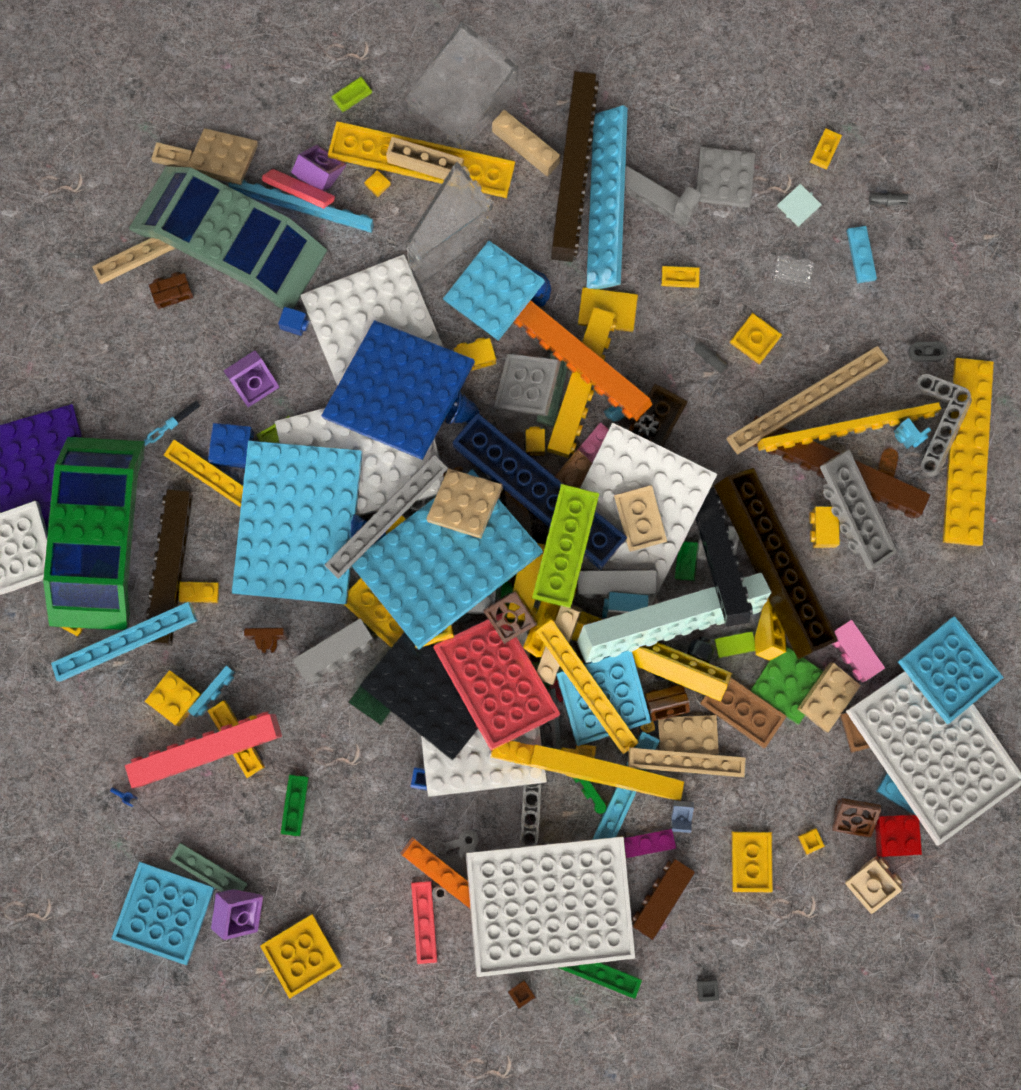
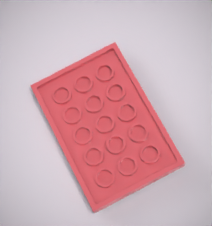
M503 613L496 615L497 621L502 619ZM489 619L454 635L453 638L434 645V650L491 751L560 715L558 708L517 637L504 644ZM504 624L501 626L508 631H513L510 625Z

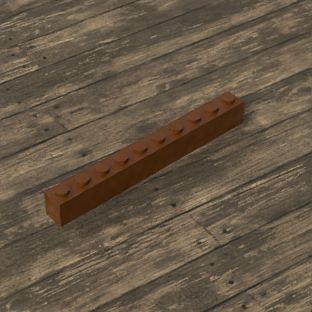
M756 415V416L754 417L753 421H755L756 419H758L759 416ZM782 427L767 437L792 433V431ZM814 441L804 445L801 442L795 443V446L789 448L780 446L774 451L767 452L771 455L777 454L788 463H797L803 470H812L824 479L825 477L820 466L840 454ZM855 460L874 502L885 503L889 509L900 510L904 512L905 516L912 519L918 518L923 514L931 494Z

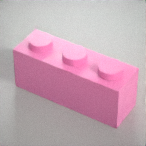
M852 620L834 631L838 641L832 645L840 650L842 660L853 669L852 674L858 681L865 682L885 669Z

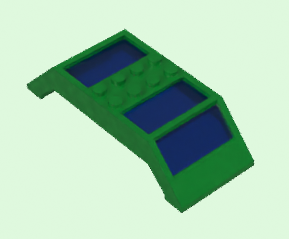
M67 437L54 466L43 577L50 627L126 630L129 628L128 578L137 478L141 463L144 461L145 441Z

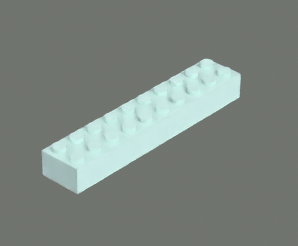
M762 573L745 577L742 582L743 587H747V601L752 604L753 614L759 613L771 594ZM711 587L584 625L577 644L585 663L591 661L596 663L607 656L616 657L621 652L627 650L632 652L640 646H652L657 641L663 639L668 641L676 635H688L693 630H704L710 625H721L725 622L715 587Z

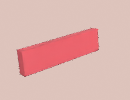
M275 169L262 175L263 182L323 209L334 202V195Z
M431 881L413 882L411 887L417 964L436 963L437 950Z

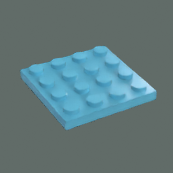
M488 241L444 296L443 300L499 341L545 281L491 241Z
M955 616L946 621L898 661L946 724L951 723L1004 678Z
M627 650L621 652L616 657H604L596 663L592 661L583 663L629 729L651 722L632 652ZM559 670L556 673V677L576 745L580 746L609 736L565 672Z
M139 862L111 939L188 965L215 888Z

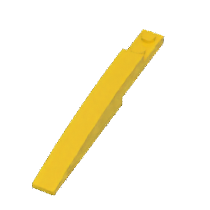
M509 741L492 750L490 758L553 771L573 778L681 801L684 781L540 745L533 746Z

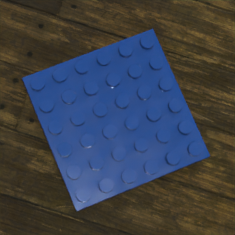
M374 320L321 416L327 421L423 460L475 361L470 357Z

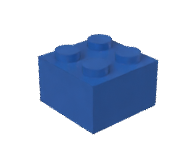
M213 423L208 457L211 465L245 468L248 441H253L254 438L253 429L248 426Z

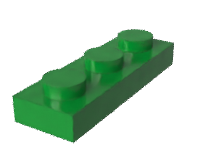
M289 775L280 834L301 837L309 777Z

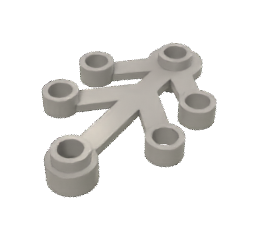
M465 830L460 834L459 839L446 843L439 842L436 845V851L439 854H445L449 849L460 847L457 854L442 858L441 860L450 865L455 871L459 869L460 875L467 880L468 875L464 856L467 850L468 852H476L475 847L478 844V835L472 830ZM467 836L472 837V842L470 844H467L465 842V838ZM441 844L446 847L443 852L438 850V846ZM436 885L432 890V895L435 900L443 901L447 898L448 891L440 885ZM439 889L444 891L442 897H438L436 894Z

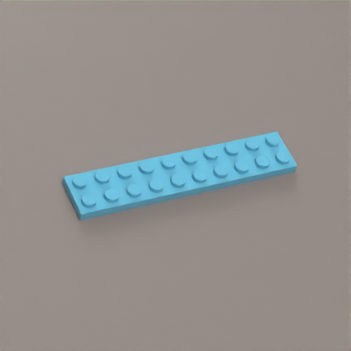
M624 105L596 113L594 119L586 284L588 289H603L621 285L628 108Z

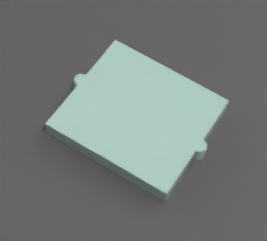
M799 184L777 207L786 214V218H790L799 227L822 204L812 196V192L809 193Z

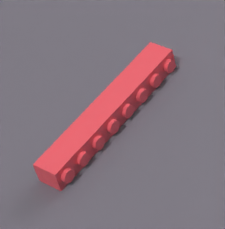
M268 711L257 714V718L254 720L246 718L238 721L239 725L232 727V724L220 728V732L214 733V731L202 734L203 738L196 740V737L185 740L183 745L173 744L167 746V750L164 752L157 750L148 753L149 757L143 759L140 756L131 759V763L125 765L131 788L142 787L282 737L276 714H268Z

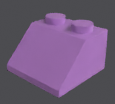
M315 145L298 154L291 173L297 176L300 181L325 191L333 185L346 167V164L340 160L328 158V152Z
M255 350L223 370L247 407H250L279 388L274 377Z
M235 889L216 893L211 929L223 940L258 932L263 896Z

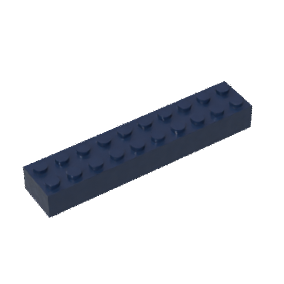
M477 413L452 442L453 447L494 482L502 484L503 489L550 528L559 490L563 483ZM596 511L584 557L598 569L602 570L625 543L627 537Z

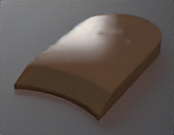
M888 448L883 451L878 471L894 477L899 458L896 450Z

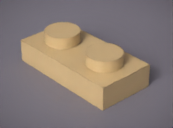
M156 142L151 160L152 162L171 167H187L193 152Z

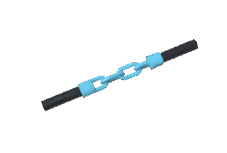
M197 400L174 417L172 416L166 420V425L162 428H156L149 433L147 439L144 440L145 446L156 442L164 435L167 429L172 430L180 421L198 409L201 405ZM158 431L160 435L153 440L150 436ZM118 458L107 468H119L124 463L131 461V459ZM100 474V475H101V476L103 477V479H104V478H106V477H107L108 475H110V474Z

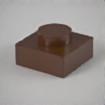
M525 980L508 990V993L519 1009L536 998Z

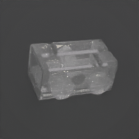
M789 255L778 256L772 282L809 289L812 283L815 264L811 263L808 259H800L799 261L792 259Z

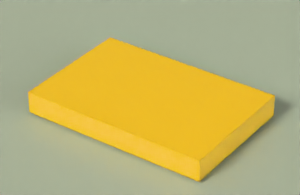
M582 287L578 325L588 326L593 308L595 307L615 314L614 320L617 321L615 330L633 332L638 294Z
M731 832L732 892H773L772 832Z

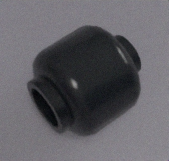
M700 636L699 639H693L690 642L686 654L710 663L715 648L710 644L711 640Z

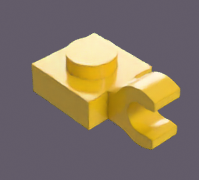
M576 745L575 749L562 747L561 750L595 758L596 746Z

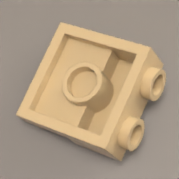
M877 856L872 858L861 867V870L845 881L847 887L871 914L903 889L901 885L903 881L897 873L892 874L888 870L890 866L884 858L879 859Z

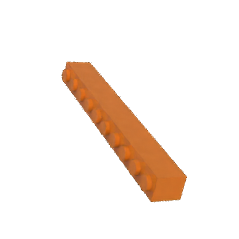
M531 300L514 320L513 323L517 327L526 329L525 332L532 339L537 338L540 341L539 344L545 350L550 349L554 352L552 355L557 360L566 362V366L573 373L578 372L581 375L580 378L586 384L591 383L595 386L594 390L602 396L604 394L609 398L608 402L615 408L619 406L622 409L621 412L628 419L633 418L638 421L651 407L652 402L647 395Z

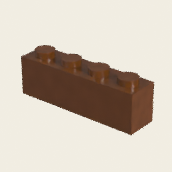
M676 859L666 862L662 869L665 871L661 878H656L652 885L654 890L651 895L647 894L641 903L644 905L640 912L636 911L631 919L633 922L632 927L651 940H654L695 874V871Z

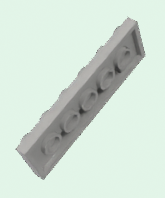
M850 449L843 451L821 465L820 469L827 481L823 485V494L831 502L833 515L839 519L840 531L846 534L849 541L848 548L854 554H861L868 570L874 569L897 553Z

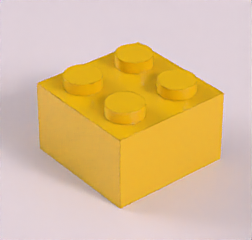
M169 670L145 702L174 725L180 727L190 714L188 710L202 694Z

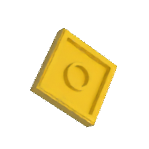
M752 313L732 338L730 344L760 365L782 337V334Z

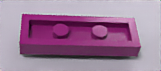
M672 829L624 838L625 858L676 849Z

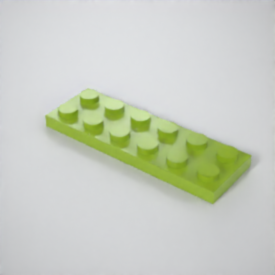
M561 484L532 599L571 609L599 493Z

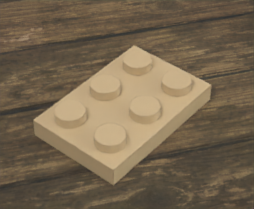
M652 485L614 495L624 534L627 537L626 541L629 552L667 542Z
M830 662L797 709L823 731L829 732L861 685L835 663Z
M717 715L668 717L658 720L659 750L709 755L719 754Z

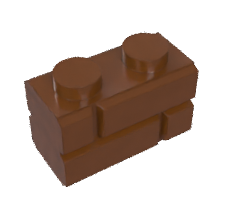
M176 272L171 274L169 278H157L153 280V283L149 284L154 303L158 309L194 298L185 273Z
M672 685L668 689L652 690L645 694L647 709L652 721L690 712L689 700L682 685Z

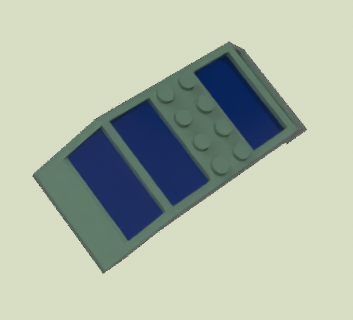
M166 166L129 227V230L144 238L159 239L257 290L281 309H284V307L295 308L301 298L300 295L305 291L327 253L325 247L290 218L191 167Z

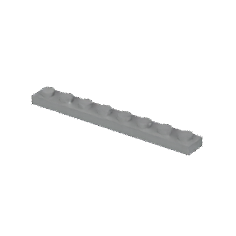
M433 455L324 566L339 579L448 468L436 455Z

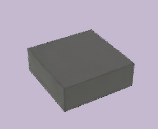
M717 979L697 981L699 1002L719 1000Z

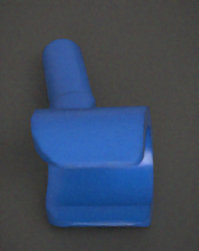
M113 787L110 792L122 798V802L130 807H133L130 804L131 798L138 799L137 796L130 792L122 793Z

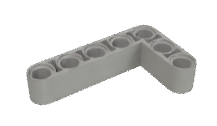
M625 165V193L681 226L688 225L697 210L701 198L698 191L687 187L682 196L679 197Z
M923 374L917 381L921 393L948 403L921 462L924 474L928 477H934L941 470L971 405L972 398L969 390L930 374ZM925 381L932 382L928 388H923L922 384ZM942 388L950 389L946 395L940 394ZM962 394L968 396L963 402L957 400ZM952 412L960 413L956 419L949 417ZM944 429L952 430L948 436L941 435ZM936 446L944 447L941 453L933 452ZM934 463L936 466L932 471H928L925 469L927 464Z
M541 783L523 785L520 842L524 847L535 846L538 843ZM534 794L537 797L535 805L527 804V795ZM527 814H533L536 817V822L533 825L525 823V816ZM526 834H532L535 837L532 845L524 843L523 839Z

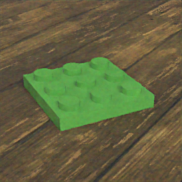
M786 647L785 653L768 662L750 691L798 725L805 715L797 708L823 671L803 657L797 659L795 652Z

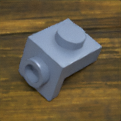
M674 800L671 815L673 832L691 833L694 802Z

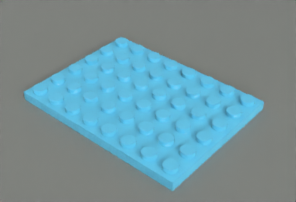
M248 441L232 594L347 605L351 567L338 579L324 564L351 538V521L357 511L363 451Z
M473 469L470 470V471L467 473V474H469V475L479 477V476L473 471ZM434 498L372 545L352 565L353 569L418 649L422 648L543 554L541 547L499 499L496 502L481 539L427 522L426 518L435 500Z

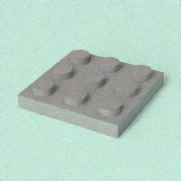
M701 147L696 191L701 195L699 202L749 208L756 153Z
M507 354L494 408L497 410L548 416L561 362L556 359Z

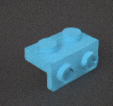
M908 418L894 430L898 442L903 443L908 449L912 445L916 448L929 437L927 434L931 429L928 427L920 433Z

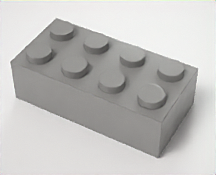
M360 618L297 656L293 661L308 683H316L323 678L322 675L326 672L332 673L339 669V664L344 661L349 663L354 660L357 653L361 651L365 653L372 649V644L375 641Z

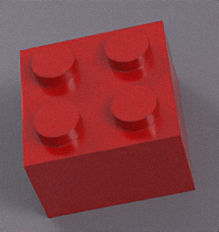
M916 815L879 816L875 826L877 856L922 855L920 825Z

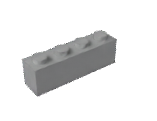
M580 569L578 594H583L584 598H593L595 594H602V597L608 598L609 592L641 594L653 597V594H657V569Z

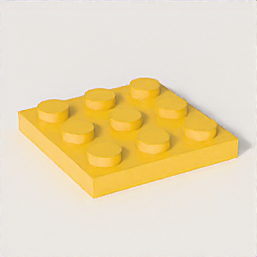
M313 914L260 945L289 999L343 967Z

